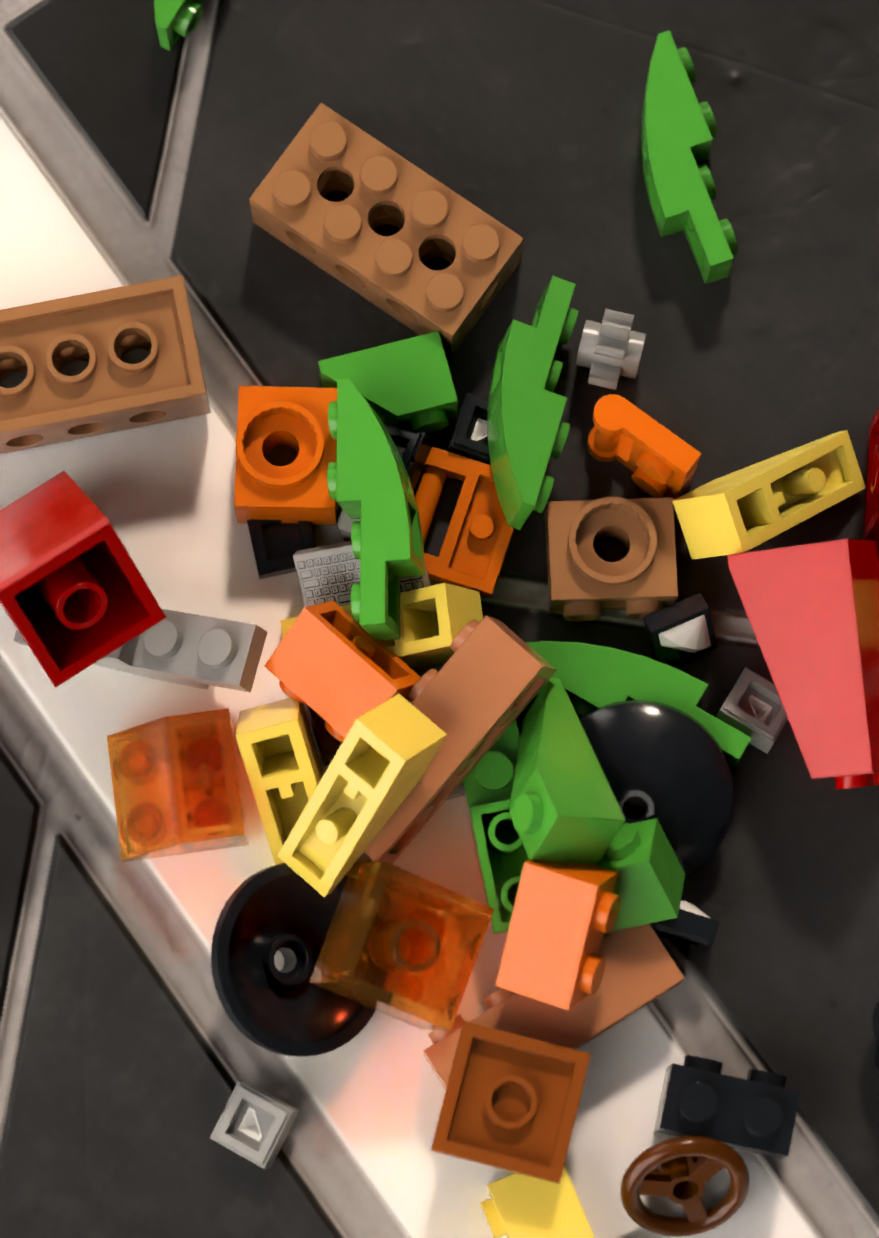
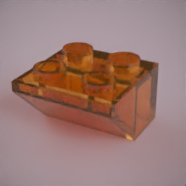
M229 708L163 717L107 736L122 862L249 845L234 726Z

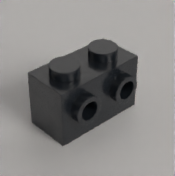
M685 1055L683 1066L672 1063L666 1068L654 1132L677 1137H707L718 1140L733 1149L778 1159L789 1156L801 1091L785 1088L786 1076L755 1069L748 1070L747 1079L721 1074L723 1063Z

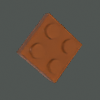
M463 1021L431 1151L559 1184L591 1053Z

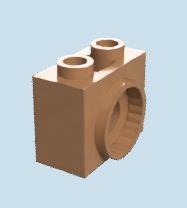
M603 497L597 500L547 502L545 532L549 613L563 612L564 620L581 622L601 618V611L626 610L627 618L643 619V617L674 604L678 597L673 497L641 499ZM613 537L624 544L627 555L620 561H604L595 553L593 545L601 538Z

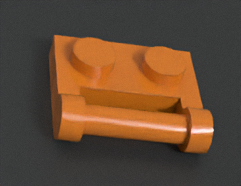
M609 394L597 401L593 411L595 426L591 429L587 440V448L590 455L600 462H610L615 459L634 472L631 476L634 483L654 498H662L666 495L668 498L673 497V500L681 497L692 482L702 453L622 396Z
M432 447L415 493L423 545L425 544L446 479L454 478L464 483L439 557L424 553L428 577L437 582L479 591L480 596L492 599L515 528L509 527L497 497L491 465Z

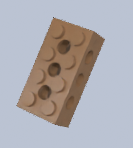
M323 103L319 104L249 198L253 223L417 334L424 335L439 331L444 352L451 357L522 260L523 237ZM333 191H342L350 195L347 199L340 202H331L323 198ZM384 224L394 225L400 229L398 233L391 236H381L373 230ZM431 258H442L451 265L443 270H431L424 266L423 263Z
M183 275L0 310V384L11 373L22 372L27 374L24 381L16 387L4 388L0 386V454L211 413ZM134 349H144L150 352L144 361L137 364H128L122 361L123 357ZM80 360L89 363L86 369L78 375L66 376L61 374L63 368L70 362Z

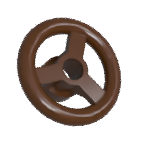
M684 1136L657 1143L638 1155L624 1173L620 1196L628 1216L642 1228L665 1236H690L712 1230L730 1219L746 1199L750 1178L744 1160L730 1146L707 1137ZM725 1167L730 1176L728 1191L716 1205L706 1209L701 1198L705 1192V1183ZM640 1195L667 1196L672 1202L682 1204L687 1216L672 1217L653 1212L645 1206Z

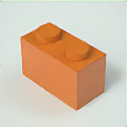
M334 600L304 607L264 666L280 680L279 686L282 691L296 702L307 704L325 720L327 731L340 742L344 741L358 717L395 695L400 694L408 702H411L409 693L421 678L382 642L374 640L360 626V623L355 621Z
M530 859L524 862L496 986L568 1011L589 994L594 995L601 984L606 966V958L599 955L603 935L612 930L621 904V897L613 894L618 872L593 864L530 861Z

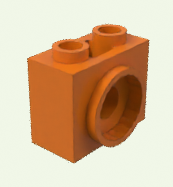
M239 386L234 497L237 523H247V520L253 519L282 520L280 524H298V521L311 522V525H337V506L339 504L336 500L331 499L327 484L329 462L336 461L337 439H333L329 431L328 407L331 401H337V388ZM285 445L297 451L298 456L296 459L285 466L272 465L265 459L267 453L276 446Z

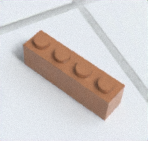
M485 616L480 623L477 620L469 622L452 641L450 649L455 653L439 672L434 668L429 670L411 689L409 693V698L413 701L411 704L443 730L447 736L421 780L364 851L375 863H394L557 671L500 620Z
M650 924L611 931L603 935L599 955L606 958V966L601 984L594 995L589 994L568 1011L499 988L482 1000L488 1010L471 1020L470 1023L576 1050L670 991L685 978ZM461 1014L430 1032L428 1036L433 1045L424 1050V1057L445 1090L464 1021Z

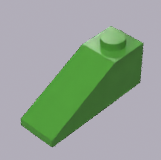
M550 678L522 722L509 813L512 817L513 826L522 840L530 861L598 864L624 824L625 818L561 679Z

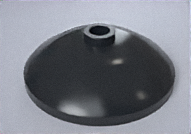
M628 700L615 702L595 709L580 718V723L623 813L624 823L631 824L657 818L685 872V877L700 868L714 854L724 839L733 811L734 786L727 758L717 740L692 716L672 706L654 701ZM632 796L641 797L646 801L648 809L643 814L633 815L625 809V800Z
M285 863L272 865L256 872L242 882L221 910L213 933L211 946V968L214 986L223 1009L237 1029L256 1045L280 1055L303 1057L320 1055L340 1048L358 1035L367 1025L379 1005L386 983L388 966L387 944L380 919L368 897L347 876L343 877L332 893L323 897ZM277 950L284 957V966L281 971L277 970L274 963V955Z

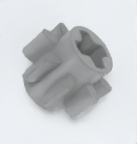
M605 309L602 323L586 320L575 365L591 368L588 384L616 390L619 376L636 379L646 334L631 330L634 315Z

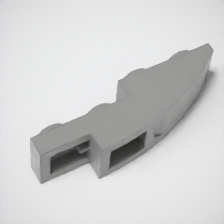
M162 609L167 618L94 663L95 665L197 688L208 689L209 685L251 693L267 631L255 624ZM16 630L13 641L28 646L18 630Z

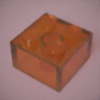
M383 860L355 862L351 868L309 983L419 1029L451 1031L494 909Z

